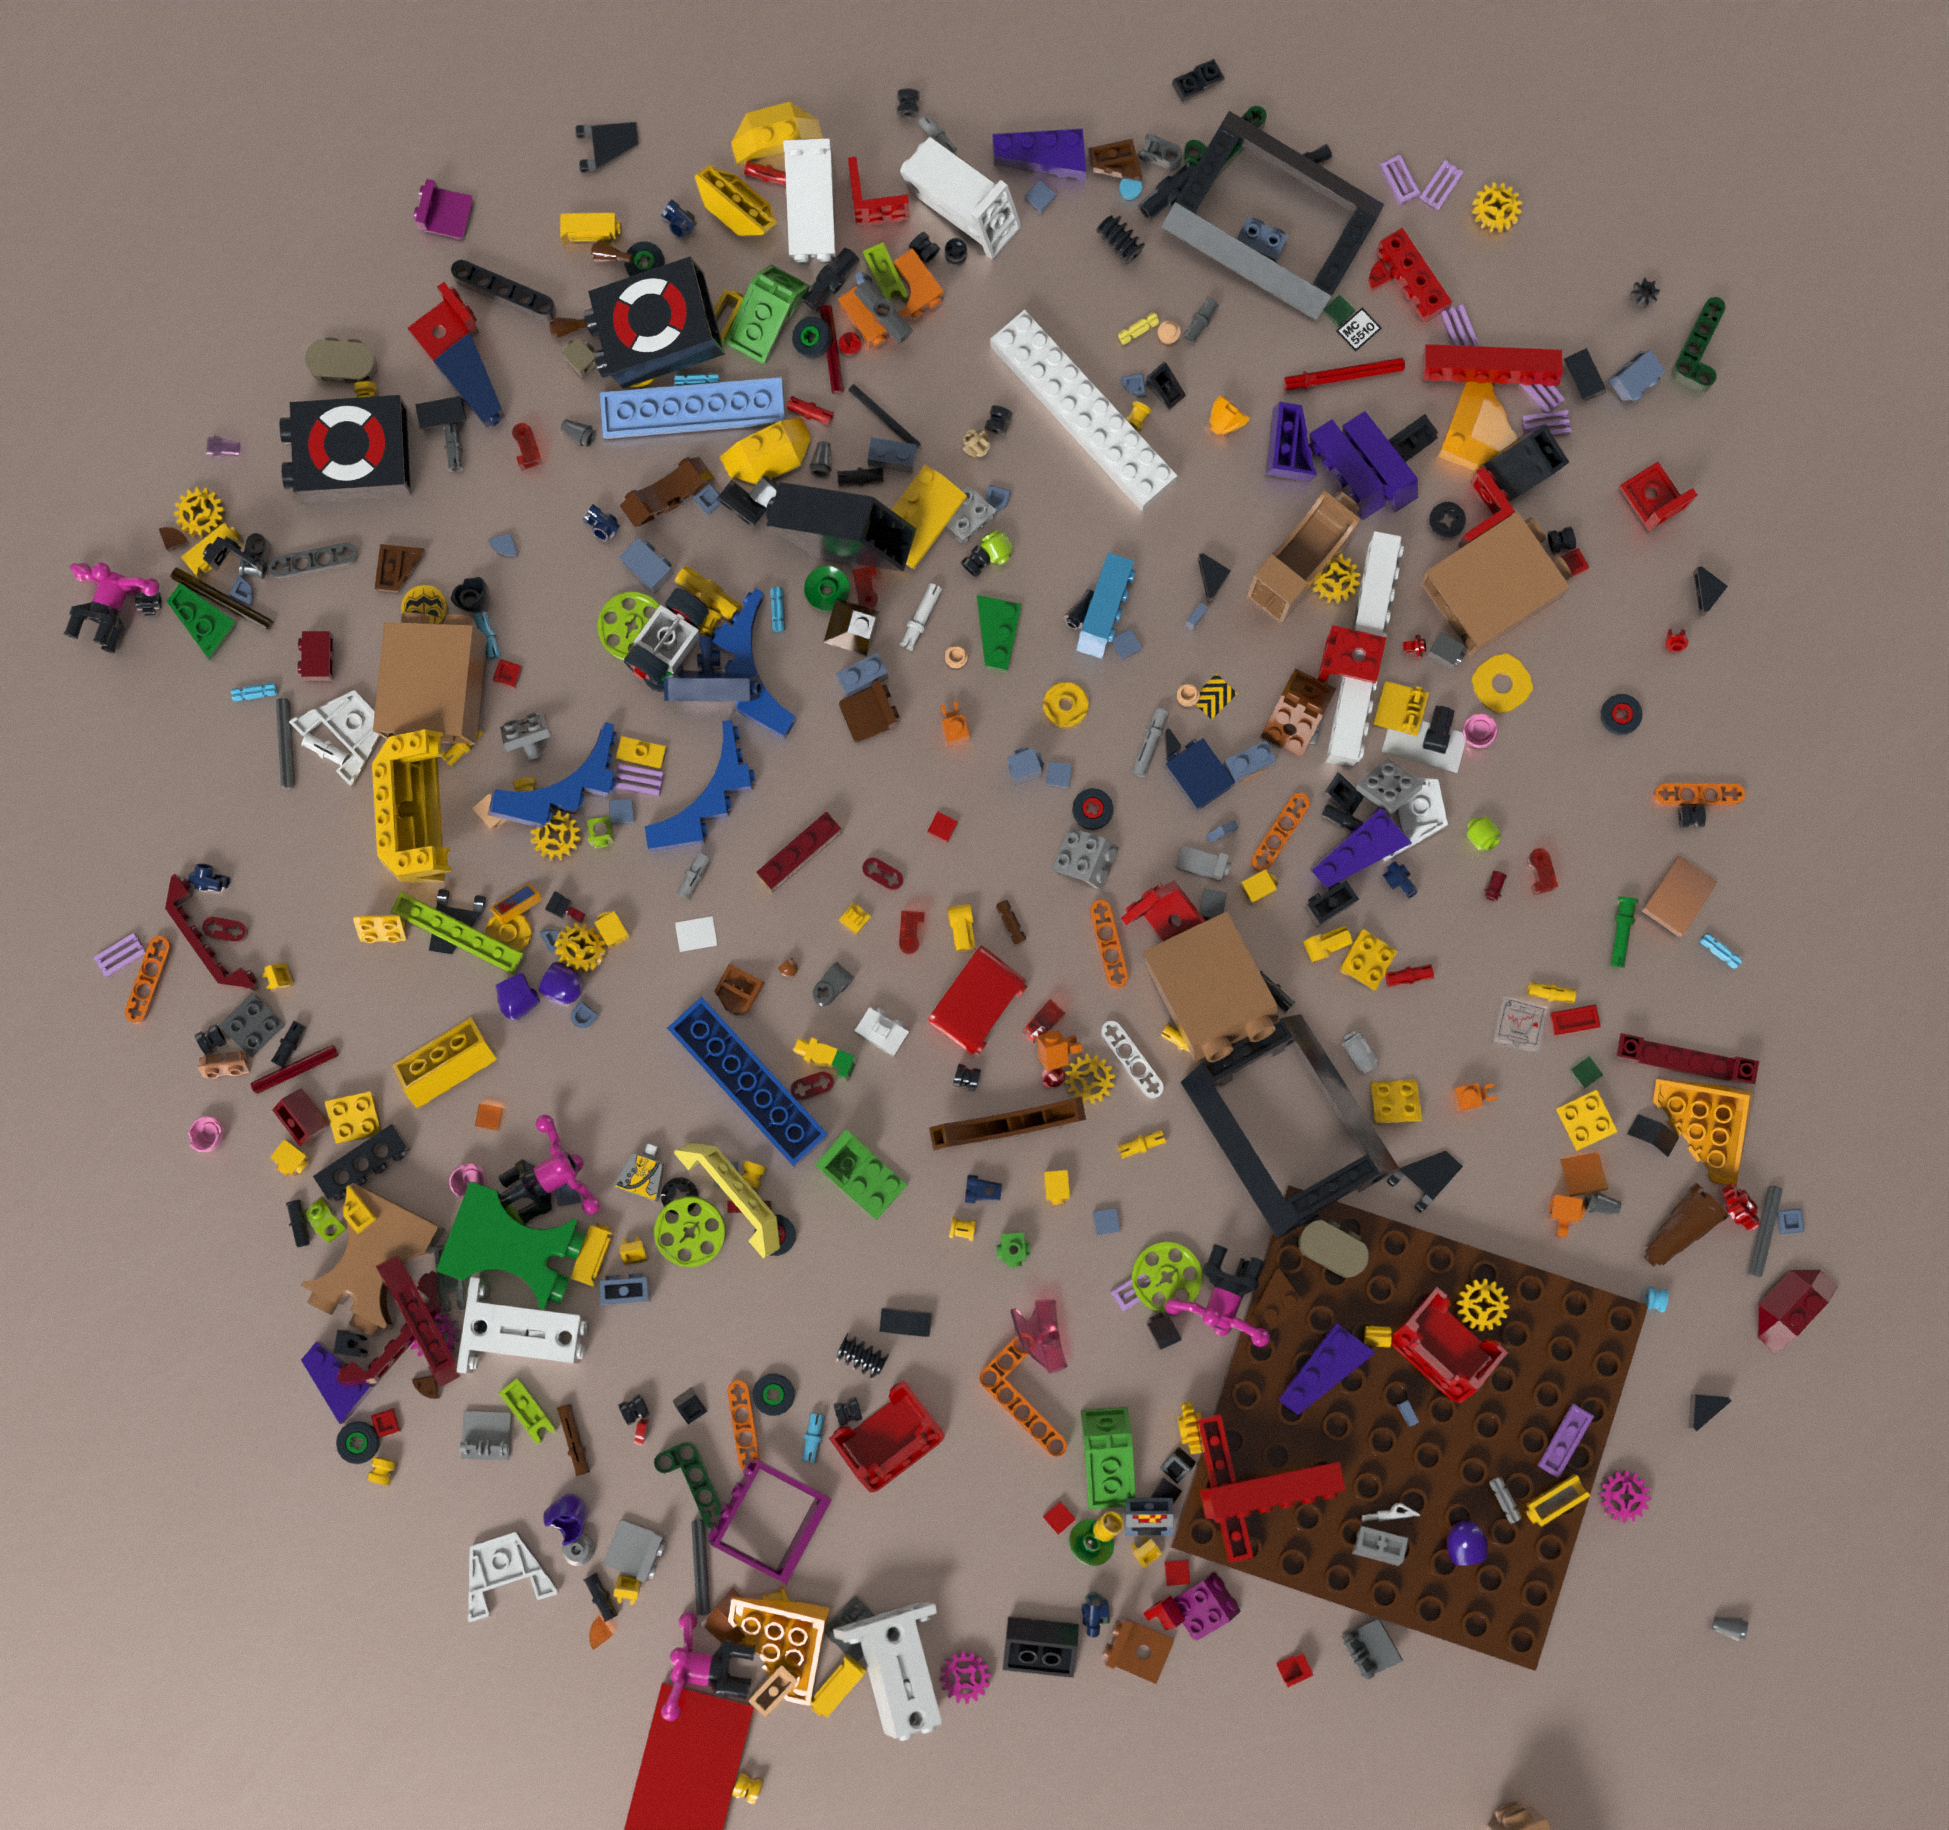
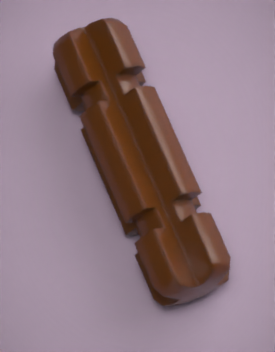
M1007 900L999 902L996 908L999 914L1002 913L1003 915L1001 918L1008 933L1012 934L1011 939L1013 943H1022L1026 940V936L1023 931H1020L1021 926L1014 912L1010 911L1011 906Z

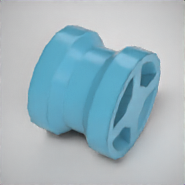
M1648 1286L1644 1304L1649 1305L1647 1310L1654 1308L1658 1312L1664 1313L1668 1303V1290L1662 1289L1659 1291L1655 1290L1654 1287Z

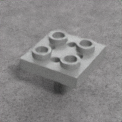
M544 712L531 713L526 718L518 721L510 720L500 727L506 752L524 747L529 760L538 758L541 755L537 741L550 737Z
M1389 758L1356 784L1357 791L1390 815L1422 789V783Z

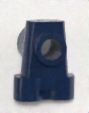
M673 199L668 202L660 215L667 222H671L669 228L678 237H683L685 234L689 235L697 224L694 215L690 211H684L680 208V205Z
M592 504L582 520L589 526L594 527L592 533L601 541H607L609 537L613 538L620 527L615 516L603 513L594 504Z
M700 637L701 654H697V667H702V671L713 672V669H721L720 650L712 651V637Z
M1395 861L1387 867L1389 871L1384 873L1383 877L1392 890L1400 886L1408 899L1418 893L1416 886L1408 879L1411 874L1404 864L1399 866Z
M195 864L194 871L189 874L188 882L195 884V889L220 892L222 888L227 889L229 887L230 877L213 874L214 867L212 865Z
M968 1175L965 1203L975 1204V1201H1000L1002 1184L978 1179L977 1175ZM986 1187H993L994 1193L987 1195L985 1193Z
M1089 1595L1087 1602L1082 1603L1081 1606L1082 1624L1087 1627L1086 1633L1088 1636L1098 1637L1101 1627L1100 1619L1109 1617V1604L1106 1598L1099 1599L1098 1595Z

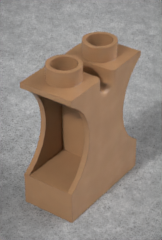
M1324 490L1293 532L1254 574L1247 596L1283 624L1325 569L1351 542L1354 531L1361 520L1355 515L1359 510L1356 502L1343 492L1338 491L1333 497Z
M354 1184L353 1189L378 1220L360 1234H357L347 1221L348 1243L340 1262L324 1276L310 1281H303L301 1286L312 1291L307 1303L330 1315H333L338 1304L344 1305L347 1298L351 1295L354 1303L350 1311L354 1315L349 1325L374 1337L379 1326L384 1329H393L394 1327L387 1304L389 1289L385 1286L375 1266L395 1255L399 1257L404 1265L418 1256L432 1254L434 1246L439 1242L445 1228L361 1185Z

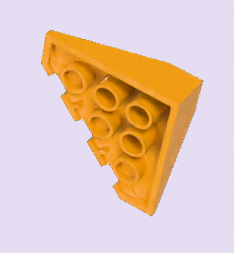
M1465 383L1438 454L1439 458L1478 471L1483 467L1484 463L1518 439L1515 431L1511 430L1507 421L1508 416L1501 402H1498L1493 392L1494 387L1492 383Z
M1657 1078L1653 1102L1658 1109L1662 1107L1669 1116L1668 1122L1678 1136L1680 1134L1684 1136L1690 1145L1688 1149L1698 1162L1702 1161L1710 1171L1707 1175L1712 1182L1726 1185L1733 1182V1184L1737 1185L1754 1090Z
M733 1597L728 1618L729 1623L733 1628L738 1626L745 1636L743 1638L745 1644L756 1645L755 1653L757 1652L763 1660L762 1668L768 1676L782 1665L799 1681L784 1697L786 1701L810 1706L809 1701L813 1694L830 1608L802 1602Z

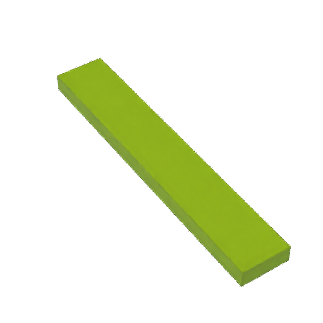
M400 891L390 911L395 915H400V918L511 974H515L524 956V953Z

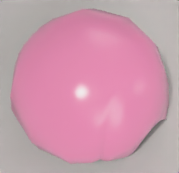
M1473 714L1466 720L1463 726V735L1469 745L1476 748H1486L1494 743L1497 738L1498 726L1495 720L1487 714Z
M201 1116L195 1120L188 1131L190 1137L189 1145L198 1152H210L218 1148L224 1138L221 1122L212 1116Z
M463 1163L452 1171L449 1178L450 1189L457 1197H464L470 1181L486 1186V1173L477 1164Z

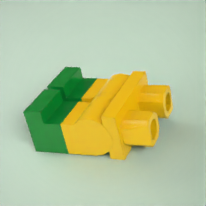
M798 1038L793 1049L795 1054L803 1056L805 1063L812 1066L815 1063L822 1068L830 1067L838 1070L837 1075L839 1078L848 1082L857 1062L854 1055L822 1044L815 1038H811L810 1042Z

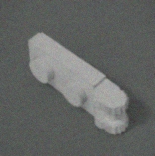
M445 1245L434 1246L436 1269ZM437 1272L444 1311H450L451 1302L448 1292L456 1291L459 1310L465 1309L463 1281Z

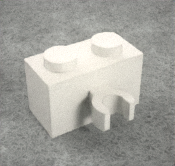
M869 1007L855 1029V1033L895 1057L909 1035V1031L906 1030L908 1026L897 1019L894 1022L886 1018L888 1014L878 1007L874 1010Z

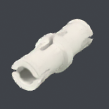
M307 733L303 738L301 745L318 753L319 757L323 759L326 757L341 766L349 758V753L334 747L332 742L328 740L325 742L311 735V733Z

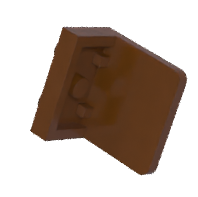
M880 680L872 682L871 688L844 698L839 702L849 731L856 743L898 727L896 719H899L900 716L895 705L890 706L887 699L891 697L887 685H882Z

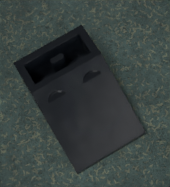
M1543 424L1529 430L1484 463L1483 467L1493 473L1496 478V485L1500 490L1503 489L1510 499L1508 502L1555 474L1567 465L1569 461L1547 425Z

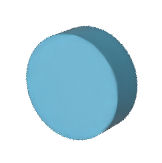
M1123 178L1120 182L1119 192L1123 198L1135 200L1142 192L1141 181Z

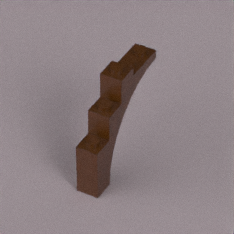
M1075 1097L999 1115L944 1123L929 1127L933 1151L1050 1131L1065 1125L1086 1120L1082 1097Z

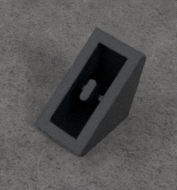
M1163 362L1147 376L1146 386L1167 409L1170 410L1186 396L1166 362Z
M1202 553L1198 556V564L1207 603H1211L1229 577L1231 570Z
M1697 567L1693 571L1699 617L1705 616L1728 586L1704 567Z
M1338 772L1322 795L1324 799L1344 812H1350L1351 816L1364 798Z
M1637 1114L1626 1134L1667 1158L1679 1139V1136L1663 1123Z
M1691 1394L1689 1429L1697 1432L1732 1400L1729 1397Z

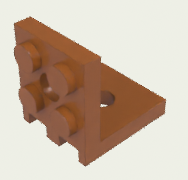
M1295 668L1261 737L1302 757L1336 688ZM1285 724H1293L1297 730L1290 731Z
M1122 1616L1120 1622L1116 1620L1112 1628L1111 1634L1113 1638L1111 1644L1106 1643L1102 1652L1104 1664L1112 1669L1118 1667L1157 1684L1175 1639ZM1141 1645H1146L1150 1649V1655L1146 1659H1141L1136 1654L1138 1647Z

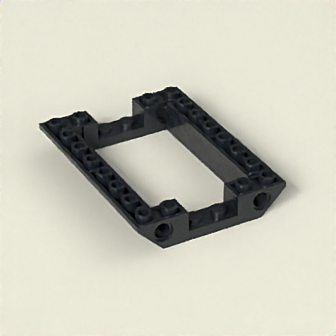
M1229 111L1160 228L1316 321L1372 229L1384 204ZM1236 143L1352 213L1354 212L1324 265L1313 280V284H1310L1195 214Z
M1301 1014L1280 1018L1279 1022L1274 1024L1276 1029L1270 1036L1257 1042H1251L1249 1037L1232 1045L1233 1051L1228 1056L1215 1062H1208L1207 1060L1202 1062L1181 1081V1085L1277 1240L1318 1217L1321 1209L1356 1189L1360 1193L1400 1169ZM1293 1043V1047L1363 1157L1285 1200L1215 1087L1225 1085L1233 1080L1234 1073L1269 1053L1273 1057L1285 1051V1047Z

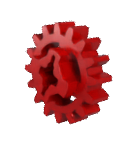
M1733 1182L1722 1189L1723 1196L1726 1199L1724 1207L1737 1225L1741 1224L1749 1232L1758 1228L1761 1225L1760 1219L1756 1215L1758 1207L1745 1189L1741 1190Z

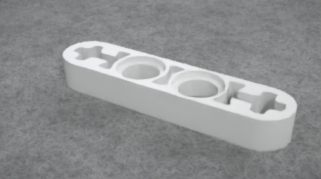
M1115 1021L1106 1022L1101 1029V1036L1143 1094L1151 1099L1159 1097L1164 1089L1160 1078L1120 1024ZM1107 1026L1111 1028L1116 1027V1036L1120 1038L1123 1035L1125 1038L1119 1041L1115 1047L1112 1045L1116 1041L1113 1036L1107 1037L1105 1034ZM1120 1045H1130L1132 1048L1131 1055L1128 1057L1121 1056L1118 1051ZM1135 1063H1143L1145 1065L1146 1071L1143 1075L1138 1076L1133 1073L1132 1067ZM1149 1073L1153 1076L1149 1078L1150 1082L1159 1085L1157 1088L1158 1093L1156 1094L1147 1091L1149 1085L1146 1081L1143 1084L1139 1081L1144 1079Z

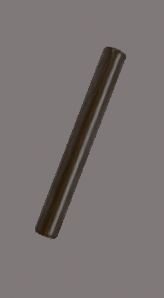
M179 568L173 569L170 577L174 581L181 583L265 631H269L272 627L273 621L270 618Z

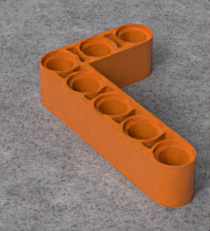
M1019 1334L981 1371L979 1381L1050 1455L1055 1457L1062 1456L1067 1450L1065 1439L1005 1379L1032 1351L1034 1346L1033 1340L1029 1335ZM1026 1338L1029 1340L1030 1347L1027 1351L1023 1352L1017 1349L1016 1342L1018 1339ZM1008 1354L1013 1358L1011 1367L1003 1368L1000 1365L999 1360L1002 1355ZM987 1371H992L996 1374V1382L992 1385H987L983 1381V1375ZM1003 1388H1009L1013 1392V1398L1009 1402H1004L999 1397V1393ZM1020 1405H1026L1030 1410L1029 1416L1025 1419H1021L1016 1415V1409ZM1037 1422H1043L1046 1425V1432L1041 1436L1033 1432V1426ZM1059 1439L1062 1441L1063 1449L1060 1452L1055 1453L1050 1450L1049 1445L1052 1440Z

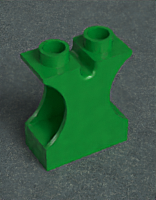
M470 1181L436 1271L463 1281L480 1271L491 1269L504 1270L517 1275L530 1286L537 1298L540 1309L544 1310L547 1300L560 1304L570 1278L558 1274L559 1270L549 1267L547 1261L553 1255L561 1258L567 1256L577 1260L586 1236L585 1232L574 1229L578 1219L572 1218L563 1225L549 1229H536L525 1226L516 1221L502 1206L501 1200L498 1198V1190Z

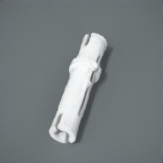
M929 583L912 621H909L907 624L908 629L899 643L903 648L907 645V650L913 651V647L920 633L924 632V625L942 592V588L939 586L935 589V584Z

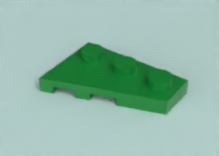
M179 583L166 601L209 660L237 624L230 617L181 583Z
M977 595L985 667L1008 672L1022 604Z

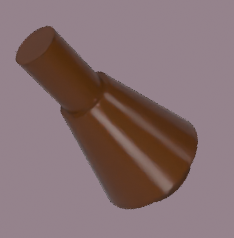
M598 240L591 248V256L594 262L622 261L632 263L633 254L620 252V250L602 240Z
M553 317V321L549 322L550 333L552 336L555 335L556 339L575 332L580 328L587 327L585 319L576 320L573 318Z

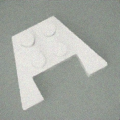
M355 690L289 721L303 737L307 733H311L323 722L351 751L353 755L336 770L350 787L355 784L381 737L373 732L375 711Z
M1415 777L1422 783V789L1398 808L1403 833L1412 843L1385 857L1384 861L1392 859L1448 826L1440 785L1437 779Z
M517 1531L470 1546L469 1623L491 1616L484 1591L530 1577L537 1600L559 1593Z

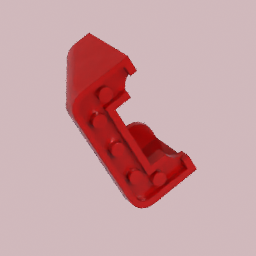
M980 945L927 1019V1024L971 1056L976 1052L980 1054L987 1045V1042L984 1041L987 1034L1016 995L1021 997L1028 986L1025 985L1027 980L984 946Z
M1436 1287L1391 1336V1344L1450 1400L1461 1403L1481 1387L1508 1352L1496 1340L1487 1339L1481 1342L1447 1311L1451 1306L1449 1296Z
M905 1381L895 1384L890 1389L888 1395L890 1402L854 1430L851 1427L842 1426L836 1429L833 1435L829 1437V1440L856 1478L870 1493L882 1489L938 1446L945 1437L944 1432Z

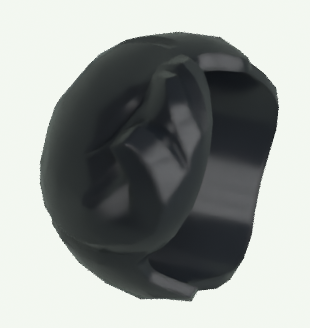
M481 577L466 578L463 584L457 585L453 589L450 599L454 605L463 611L479 612L484 610L490 602L489 587Z

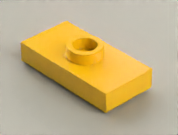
M621 736L616 759L661 770L667 747Z

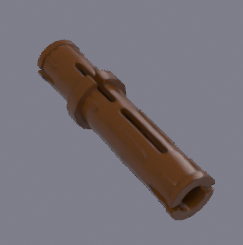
M570 1403L557 1407L569 1448V1451H567L568 1456H571L575 1475L580 1476L590 1473L584 1453L586 1448L582 1446Z

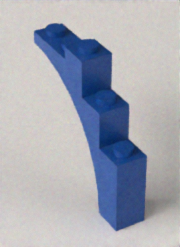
M757 588L754 589L753 593L748 592L743 601L745 606L741 612L737 611L731 621L733 626L724 622L721 627L717 626L712 634L714 647L734 658L733 660L729 659L723 669L725 673L758 675L752 652V636L757 612L765 596ZM760 679L762 684L760 698L752 701H736L737 713L785 740L797 721L796 717L783 708L769 694Z
M732 720L722 721L723 744L721 757L714 776L702 794L679 814L662 822L645 826L647 846L650 852L705 844L704 837H708L706 823L701 821L729 817L728 810H732L730 796H725V794L753 790L752 783H756L754 769L749 770L748 763L739 765V762H743L741 748L737 749L736 740L740 739L738 726H733Z
M605 722L601 726L597 742L590 755L579 769L566 779L549 787L533 791L512 792L495 789L491 796L488 815L543 828L551 820L552 810L549 807L575 812L583 804L584 794L581 791L604 797L610 791L613 792L616 778H613L614 771L605 769V767H609L612 754L608 752L610 745H614L616 732L613 731L614 724Z

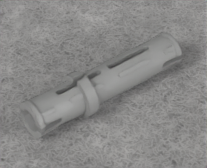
M1155 708L1150 725L1145 729L1146 735L1131 771L1133 774L1145 777L1157 742L1163 736L1164 732L1162 730L1169 715L1168 711Z

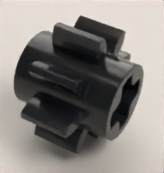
M1644 278L1641 284L1638 282L1634 283L1633 287L1635 290L1631 292L1630 296L1635 297V305L1642 304L1644 308H1647L1649 302L1652 304L1656 303L1657 298L1655 296L1660 293V289L1655 287L1656 281L1649 282ZM1646 290L1648 294L1643 295L1642 292Z
M142 590L141 593H136L135 605L137 611L142 610V614L145 616L156 615V610L162 608L160 592L153 596L145 595Z

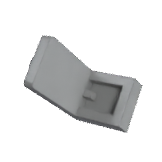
M1183 846L1177 868L1221 881L1223 875H1228L1231 862L1227 861L1229 856L1227 854L1219 853L1217 856Z

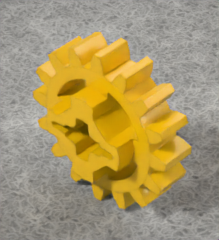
M1493 182L1491 188L1485 185L1482 189L1483 192H1477L1476 197L1478 199L1473 200L1472 205L1476 207L1473 208L1472 214H1478L1475 221L1483 222L1482 229L1489 226V232L1497 228L1498 232L1501 233L1503 226L1509 230L1512 226L1511 223H1517L1518 218L1516 216H1520L1522 210L1518 209L1521 207L1522 201H1516L1519 193L1512 194V186L1505 189V183L1497 187L1496 183ZM1490 196V201L1485 202V204H1482L1484 199ZM1509 211H1511L1510 216L1504 219V214L1509 213Z
M195 487L194 493L187 489L186 497L183 495L179 496L182 502L175 503L179 510L175 511L174 515L179 517L176 523L179 526L183 525L181 529L185 533L189 531V534L194 537L198 532L199 536L203 538L204 532L207 531L210 534L213 527L215 529L219 527L218 521L224 522V518L220 514L225 513V509L219 507L223 504V501L217 499L218 495L215 492L210 494V490L206 487L201 492L199 487ZM209 501L212 502L214 511L209 509ZM203 510V513H198V515L195 514L196 511ZM185 513L190 515V524L186 520Z
M1340 554L1338 558H1335L1330 563L1328 572L1322 574L1314 583L1316 586L1313 592L1319 591L1321 593L1319 596L1320 600L1325 596L1327 597V603L1335 599L1336 603L1339 604L1342 597L1345 601H1348V593L1351 595L1356 593L1353 587H1359L1360 582L1355 579L1360 577V573H1354L1357 564L1351 566L1350 557L1345 561L1343 560V554ZM1339 565L1344 567L1347 571L1341 569ZM1333 574L1336 576V578H1339L1338 583H1335L1334 579H1331ZM1350 582L1349 586L1342 591V585ZM1323 586L1328 587L1331 590V592L1326 590Z
M560 810L557 811L556 815L552 813L550 822L544 826L546 830L545 836L542 838L541 831L543 828L537 827L530 830V833L535 835L530 841L533 844H538L534 849L536 852L542 850L541 856L543 858L549 854L551 861H554L555 856H558L562 861L563 854L571 857L570 850L578 849L575 842H580L581 838L576 836V834L580 833L581 830L580 828H574L577 824L575 819L569 821L570 814L567 813L562 817ZM561 821L563 823L561 825H554L551 822ZM550 828H552L553 831H556V833H559L558 835L560 837L559 839L561 840V843H559L558 840L552 838L553 835L551 834L552 832ZM571 832L570 841L566 844V836ZM551 846L559 847L560 850H550L547 848H550Z
M574 923L572 929L567 925L564 932L560 931L558 939L554 944L557 947L555 954L561 955L558 961H565L567 968L573 966L575 972L581 968L583 973H586L588 968L594 970L597 964L600 965L603 960L602 957L606 953V950L603 949L606 943L605 941H599L602 935L600 933L595 935L593 933L594 927L588 930L585 923L582 928H579L578 924Z
M1086 1054L1083 1061L1078 1056L1076 1058V1065L1074 1063L1069 1064L1072 1071L1065 1072L1070 1079L1065 1080L1064 1083L1071 1085L1067 1092H1074V1098L1082 1097L1083 1104H1085L1086 1100H1090L1091 1105H1094L1095 1099L1103 1102L1102 1095H1110L1107 1088H1114V1084L1110 1083V1080L1114 1079L1115 1075L1109 1074L1112 1066L1105 1067L1106 1059L1099 1062L1098 1055L1090 1059L1089 1055ZM1090 1064L1089 1069L1083 1072L1077 1071L1081 1066ZM1098 1067L1104 1072L1105 1079L1101 1078L1097 1073ZM1089 1074H1093V1079L1097 1082L1087 1085V1081L1082 1077H1088ZM1074 1080L1080 1082L1083 1087L1082 1092L1077 1089ZM1096 1087L1103 1088L1097 1094L1090 1095L1092 1089Z
M1483 1279L1480 1285L1477 1280H1474V1287L1466 1284L1465 1289L1467 1292H1459L1463 1300L1456 1302V1304L1462 1306V1309L1457 1312L1458 1314L1465 1315L1462 1320L1463 1323L1471 1322V1329L1478 1325L1479 1331H1483L1486 1325L1489 1330H1493V1323L1500 1326L1499 1318H1507L1503 1310L1510 1307L1504 1304L1508 1296L1501 1295L1504 1289L1503 1287L1496 1289V1282L1488 1285L1487 1279ZM1479 1289L1478 1296L1474 1299H1469L1470 1295ZM1489 1291L1496 1296L1498 1302L1493 1301ZM1484 1299V1303L1493 1305V1307L1484 1308L1482 1312V1308L1478 1307V1305H1473V1303L1482 1302ZM1468 1308H1471L1476 1313L1477 1319L1472 1317ZM1492 1311H1497L1496 1315L1487 1321L1488 1314Z
M1192 1401L1181 1403L1183 1415L1177 1416L1182 1444H1189L1191 1454L1201 1453L1200 1437L1196 1424V1419L1202 1418L1201 1412L1194 1413Z

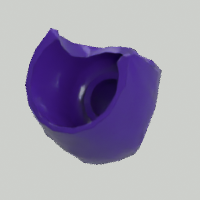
M554 962L544 974L539 986V992L554 1003L567 1005L575 1002L582 994L583 980L580 974L574 971L573 967L567 968L563 962Z
M519 973L495 985L500 1011L512 1021H517L524 1017L541 1002L538 998V993L529 987L524 973Z
M565 1494L544 1511V1525L546 1527L552 1525L558 1528L564 1538L562 1545L570 1544L580 1537L584 1529L587 1509L580 1497L575 1494Z
M1460 1521L1452 1525L1447 1537L1448 1555L1455 1565H1472L1485 1561L1488 1554V1542L1481 1527L1470 1521Z

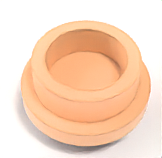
M1165 321L1158 328V337L1166 344L1174 343L1180 337V328L1173 321Z
M954 645L947 649L945 661L950 667L961 668L967 662L968 654L963 647Z
M1184 684L1178 689L1177 700L1181 705L1191 707L1199 701L1200 693L1195 685Z

